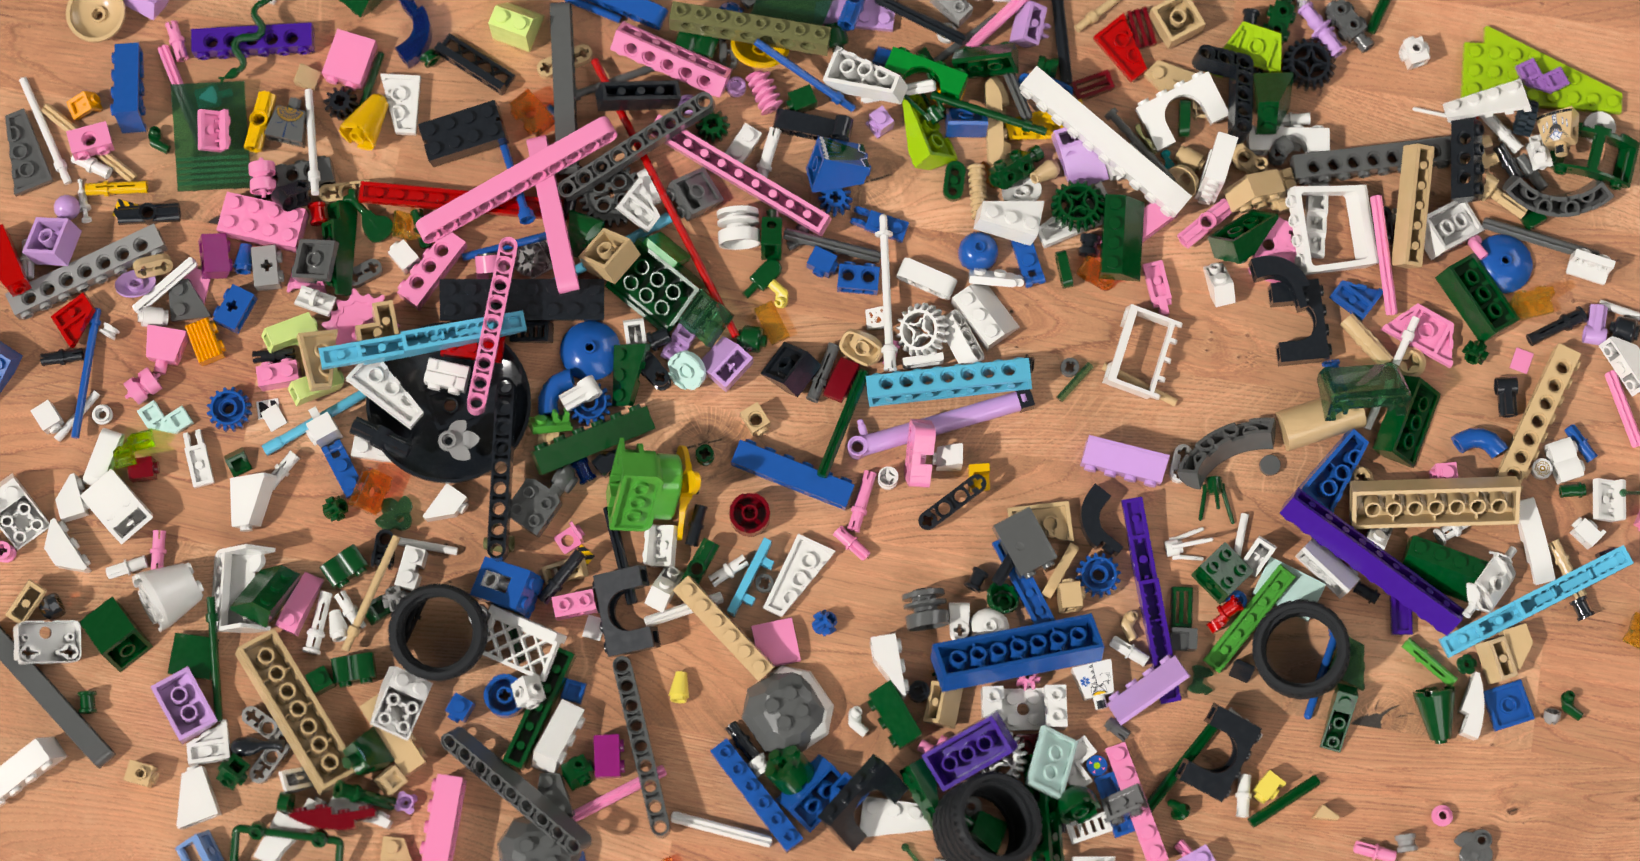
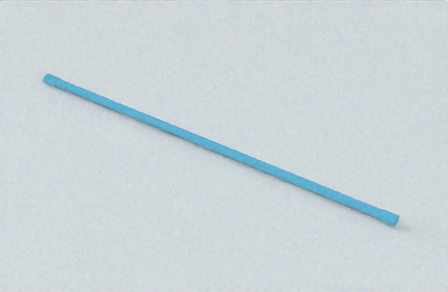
M668 212L660 215V218L648 233L639 228L625 237L635 243L638 238L660 230L673 221ZM582 262L575 265L577 276L587 271ZM357 391L320 412V414L328 412L331 417H334L365 399L366 395ZM313 418L261 445L266 455L269 456L287 443L305 434V431L308 430L306 423L313 420Z

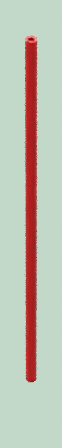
M598 58L591 60V64L600 81L610 82ZM616 111L629 138L636 134L626 112ZM642 143L634 144L636 151L642 146ZM644 155L640 159L727 329L733 339L737 338L740 334L648 155Z

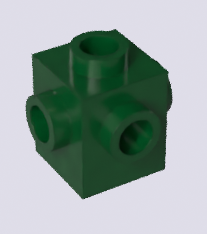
M233 753L228 761L224 759L217 768L220 772L216 779L223 786L234 790L237 785L242 786L248 778L246 773L251 765Z
M583 754L574 756L561 765L562 776L571 790L574 791L581 786L589 785L594 780L595 766Z

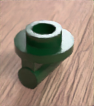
M1174 799L1168 800V806L1173 809L1171 817L1174 820H1184L1189 816L1191 808L1188 804Z

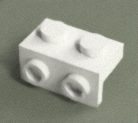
M1579 248L1570 255L1566 274L1604 285L1608 273L1614 269L1616 261L1611 260L1607 255H1595L1588 249Z
M1593 479V520L1606 522L1625 520L1626 480Z
M652 524L651 528L644 532L643 564L651 567H675L678 526Z

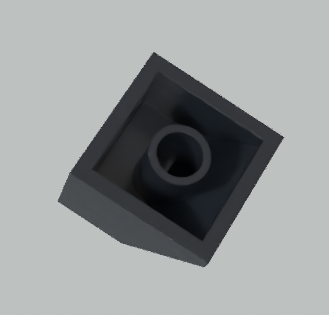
M783 342L760 374L785 392L798 397L816 375L821 364L808 351Z

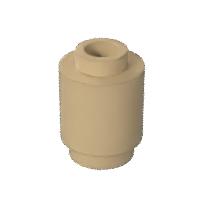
M1183 145L1174 158L1178 161L1177 164L1185 165L1194 172L1196 170L1200 171L1205 164V161L1202 160L1204 155Z

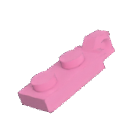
M1159 260L1142 264L1153 308H1158L1160 315L1168 317V314H1170L1168 305L1172 304V296L1163 261Z

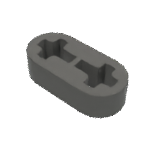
M720 38V64L733 71L738 65V59L732 52L731 44L730 49H727L726 43H723L726 42V39ZM731 54V61H734L731 62L730 66L723 62L727 60V55Z
M369 259L353 267V274L359 276V281L355 282L352 280V288L361 287L380 277L383 273L381 263L376 259ZM373 264L375 267L378 266L376 268V273L369 271L370 265Z

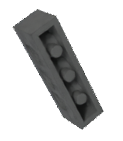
M317 156L318 170L321 177L319 181L320 189L325 184L336 183L330 157ZM298 160L291 165H276L275 176L272 178H278L276 182L277 187L293 183L296 180L308 181L309 161ZM291 174H298L295 180H288ZM254 194V197L266 200L271 199V194L266 195L265 198H262V195Z

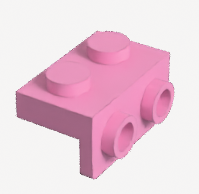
M228 109L221 111L198 110V150L223 152L229 149L231 143L229 135L231 118Z

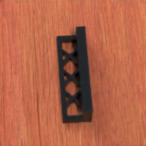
M450 33L443 43L438 42L434 47L436 54L501 96H503L516 77L513 73ZM453 41L458 44L459 51H453L448 48L449 42ZM472 53L475 61L470 62L462 57V54ZM488 63L491 65L492 72L484 71L479 67V64ZM505 74L509 78L503 83L495 78V75Z

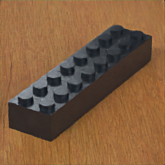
M440 279V321H464L484 317L492 279ZM512 279L505 313L523 310L525 321H604V279H578L580 290L559 294L555 279ZM503 284L495 286L497 290H504L506 288ZM493 303L491 305V307L495 310H499L500 308H502V306L499 303Z

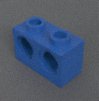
M845 261L844 264L839 263L837 292L877 295L880 267H876L872 263H865L864 266L856 265L855 262ZM851 273L854 275V278L848 281L843 278V275ZM865 275H872L874 280L866 282L863 277Z

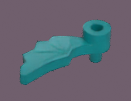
M1167 149L1163 150L1160 155L1165 160V168L1169 170L1175 164L1169 158L1171 155L1170 151Z

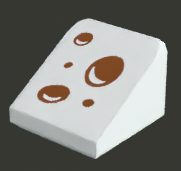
M883 306L865 310L867 330L884 329Z

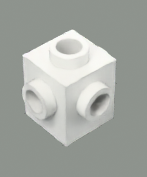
M1412 36L1405 39L1399 48V57L1402 62H1405L1407 70L1426 65L1430 60L1429 46L1427 42H1424L1422 36L1418 38Z
M521 676L511 684L517 708L526 707L527 709H534L546 699L540 676Z

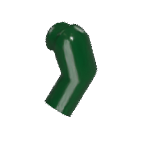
M152 126L148 132L150 146L167 155L171 150V145L162 141L160 128Z
M1567 690L1562 693L1560 698L1562 710L1579 721L1584 713L1574 706L1575 693Z

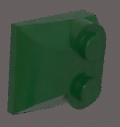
M573 210L568 211L566 226L573 257L578 258L604 228L605 220Z

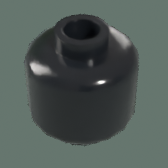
M1619 316L1616 322L1611 321L1609 333L1613 334L1614 337L1633 343L1634 340H1638L1640 325H1638L1636 319Z

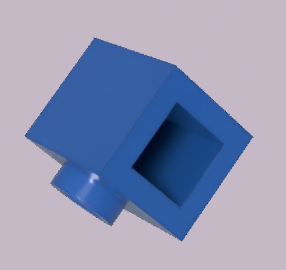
M816 245L807 261V268L820 278L824 276L829 278L831 273L835 274L839 266L837 255Z
M455 692L445 711L449 714L448 718L454 722L459 723V721L466 723L476 705Z

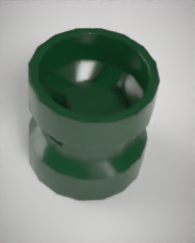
M1039 55L1037 66L1048 76L1055 78L1059 59H1047L1046 56Z

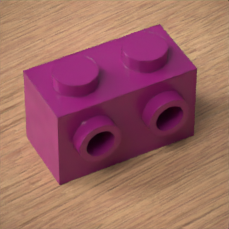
M226 233L201 234L198 243L202 279L227 278L229 272L233 269L232 259L228 257L230 241L226 239Z
M619 734L594 735L596 779L621 778V773H625V760H621V752H624V739H620Z

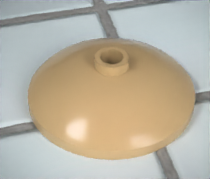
M69 0L66 7V20L72 32L82 40L94 43L106 41L116 35L121 29L126 16L123 0ZM103 13L102 18L98 19V14Z

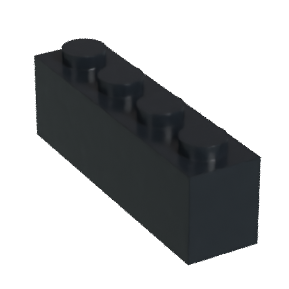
M678 80L601 82L595 92L598 111L675 109L681 100Z

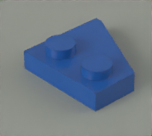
M1342 280L1329 298L1350 314L1353 313L1362 322L1383 294V289L1367 288V285H1356Z

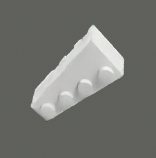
M837 45L823 78L824 83L835 92L839 91L842 94L902 104L908 88L899 74L882 66H877L867 59L864 60Z

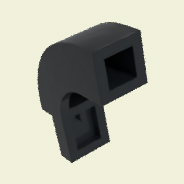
M1261 256L1250 260L1248 266L1254 283L1268 279L1284 283L1290 290L1297 313L1306 310L1309 304V297L1307 292L1303 291L1307 290L1310 284L1306 275L1296 264L1278 256Z
M1095 483L1087 493L1081 506V530L1092 548L1096 550L1101 544L1103 545L1102 549L1107 554L1117 556L1123 549V546L1110 537L1100 524V512L1110 500L1111 495Z

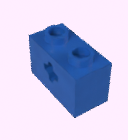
M232 284L231 288H227L221 306L218 305L213 313V320L218 325L239 334L258 299L253 293ZM231 306H232V307H235V306L238 307L236 310H235V309H232V311L230 310Z

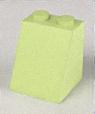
M508 2L495 5L488 22L492 38L530 52L543 22L544 15Z

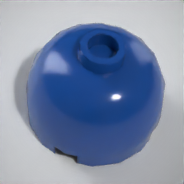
M982 231L966 235L958 248V258L961 265L971 270H974V268L989 270L993 267L998 257V246L994 238Z

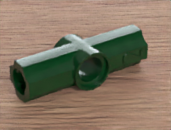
M704 537L693 559L689 562L679 584L687 576H691L699 585L720 546ZM699 563L703 567L702 572L697 575L693 574L692 566Z

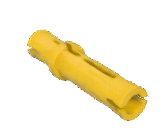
M107 180L103 181V183H85L86 196L104 195L109 197L110 194L148 193L147 180L131 182H109Z

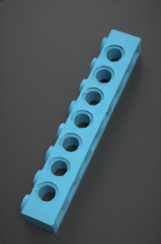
M1022 357L1012 360L999 359L986 363L975 362L968 365L955 364L950 367L936 366L932 369H913L912 371L905 372L894 371L887 374L874 373L866 376L870 407L1032 389L1029 358Z

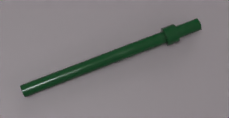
M932 91L930 99L1022 128V131L1028 133L1032 131L1045 136L1047 132L1046 127L1033 124V121L1028 119L1021 120Z
M215 596L207 597L208 614L205 615L209 628L214 715L218 720L217 722L223 720L217 636V621H219L218 613H216Z

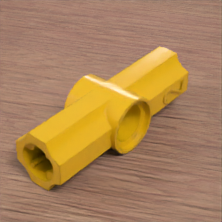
M261 91L258 93L254 111L250 115V125L244 143V148L250 152H262L266 137L264 133L271 119L276 101V95L271 92ZM258 120H264L262 124H256Z

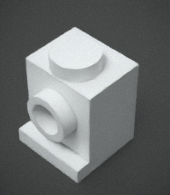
M1581 517L1573 522L1571 526L1574 528L1569 532L1587 550L1593 547L1606 533L1604 529L1599 531L1597 529L1598 526L1592 520L1582 519Z

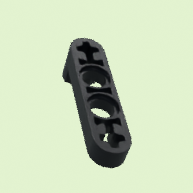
M974 474L919 516L918 523L920 527L924 530L935 529L940 523L986 489L987 482L982 475ZM973 479H982V487L980 489L977 487L972 489L971 491L974 494L970 496L969 491L964 486L968 484V487H971L974 484ZM959 490H963L967 494L966 500L963 502H958L955 499V493ZM941 503L949 504L950 511L948 514L943 515L939 512L938 508ZM935 509L936 514L941 517L939 521L937 516L934 513H932L931 510ZM925 516H932L934 518L931 521V526H924L923 522L925 521Z

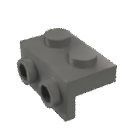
M1135 784L1100 800L1107 818H1104L1105 823L1113 824V826L1125 822L1124 818L1137 817L1143 814L1144 809L1149 808L1140 784Z

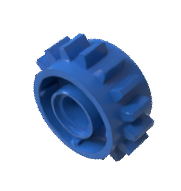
M606 388L601 389L603 394L594 400L595 405L592 408H586L584 402L570 410L569 413L574 412L572 418L574 420L579 418V424L581 425L583 422H586L587 426H590V423L602 419L604 422L605 414L610 415L608 408L612 407V403L607 402L611 400V395H605L608 392Z
M224 387L222 392L215 391V397H210L212 400L211 404H207V407L210 409L207 415L212 417L210 422L212 424L216 423L215 427L217 429L223 427L225 432H228L229 429L236 432L237 427L244 428L243 424L245 422L249 423L248 415H252V412L249 410L252 404L247 402L249 397L247 395L243 396L244 392L242 390L236 392L234 387L231 390H227ZM229 405H233L234 411L230 414H226V407Z
M1094 553L1093 558L1089 555L1086 556L1087 562L1080 561L1079 564L1082 568L1076 569V572L1080 573V575L1076 576L1075 579L1081 582V586H1084L1085 594L1091 593V598L1095 595L1102 598L1104 593L1110 596V589L1114 591L1117 589L1114 583H1120L1121 580L1117 576L1121 574V571H1116L1118 563L1113 564L1112 557L1107 559L1104 553L1101 557ZM1093 572H1102L1104 578L1100 581L1094 579Z

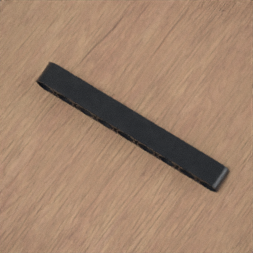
M509 377L500 378L496 383L487 553L497 562L505 560L509 552L517 387ZM505 384L511 385V389L508 392H502L501 389ZM509 404V411L504 413L500 411L502 405ZM503 424H508L509 429L507 432H499ZM501 445H508V450L505 453L498 452ZM500 465H507V470L504 473H497ZM500 485H505V492L502 494H497V487ZM499 505L505 506L502 514H495L496 507ZM497 526L504 527L500 535L494 534V529ZM501 546L503 548L502 553L498 556L493 555V549Z

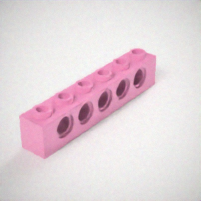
M624 21L616 30L610 50L615 51L621 56L631 58L639 64L649 66L657 72L667 74L675 80L683 81L693 88L701 89L711 96L719 98L726 89L732 69Z

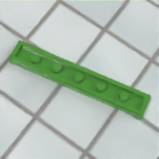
M1279 564L1245 606L1244 610L1241 611L1205 656L1203 661L1220 673L1258 626L1261 619L1266 616L1265 614L1270 611L1294 581L1296 576Z

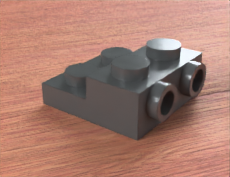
M704 167L671 181L666 188L670 200L675 201L678 206V215L681 218L685 217L687 222L703 215L706 210L722 204L724 198Z
M300 239L299 245L296 248V258L292 267L291 277L301 283L331 282L339 243L335 240Z

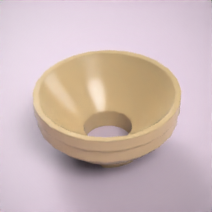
M1176 165L1168 170L1175 177L1176 183L1192 197L1197 193L1199 181L1192 169L1185 165ZM1182 174L1190 177V184L1182 180Z

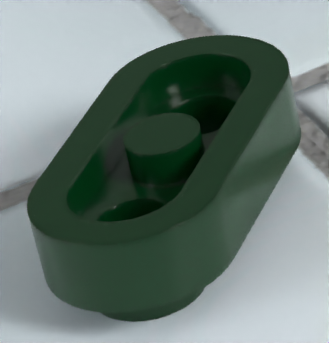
M959 161L950 162L945 170L943 196L951 202L958 201L963 195L966 169ZM957 170L959 174L954 176L952 171ZM951 189H954L957 193L955 195H951L949 191Z

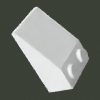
M1453 201L1427 214L1424 250L1431 260L1484 231L1468 203Z

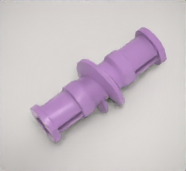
M1312 2L1306 3L1297 13L1302 15L1307 21L1308 26L1313 29L1314 32L1311 38L1313 37L1314 41L1321 40L1323 46L1327 44L1328 51L1332 50L1330 57H1339L1347 48L1345 45H1341L1336 38L1337 36L1332 32L1334 27H1328L1331 20L1324 21L1322 16L1313 8L1314 4Z

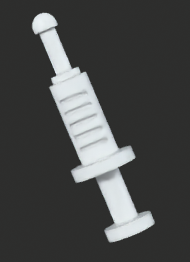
M78 179L80 212H83L81 220L82 223H90L92 218L89 217L88 211L91 210V205L88 204L87 196L82 186L83 181Z

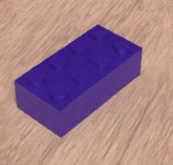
M996 710L930 748L921 756L944 792L1014 752L1019 746Z

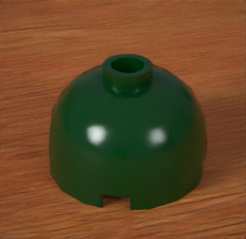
M1068 786L1057 802L1060 819L1067 825H1071L1070 821H1076L1077 824H1081L1090 820L1098 813L1096 809L1101 807L1094 792L1085 786Z

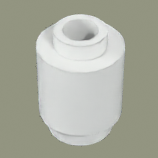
M143 306L142 310H138L137 321L141 322L143 327L148 325L167 326L168 310H163L160 307Z

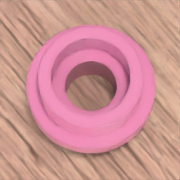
M1439 805L1433 809L1431 818L1436 825L1446 826L1451 823L1453 814L1447 806ZM1440 812H1444L1446 814V818L1444 820L1440 819Z

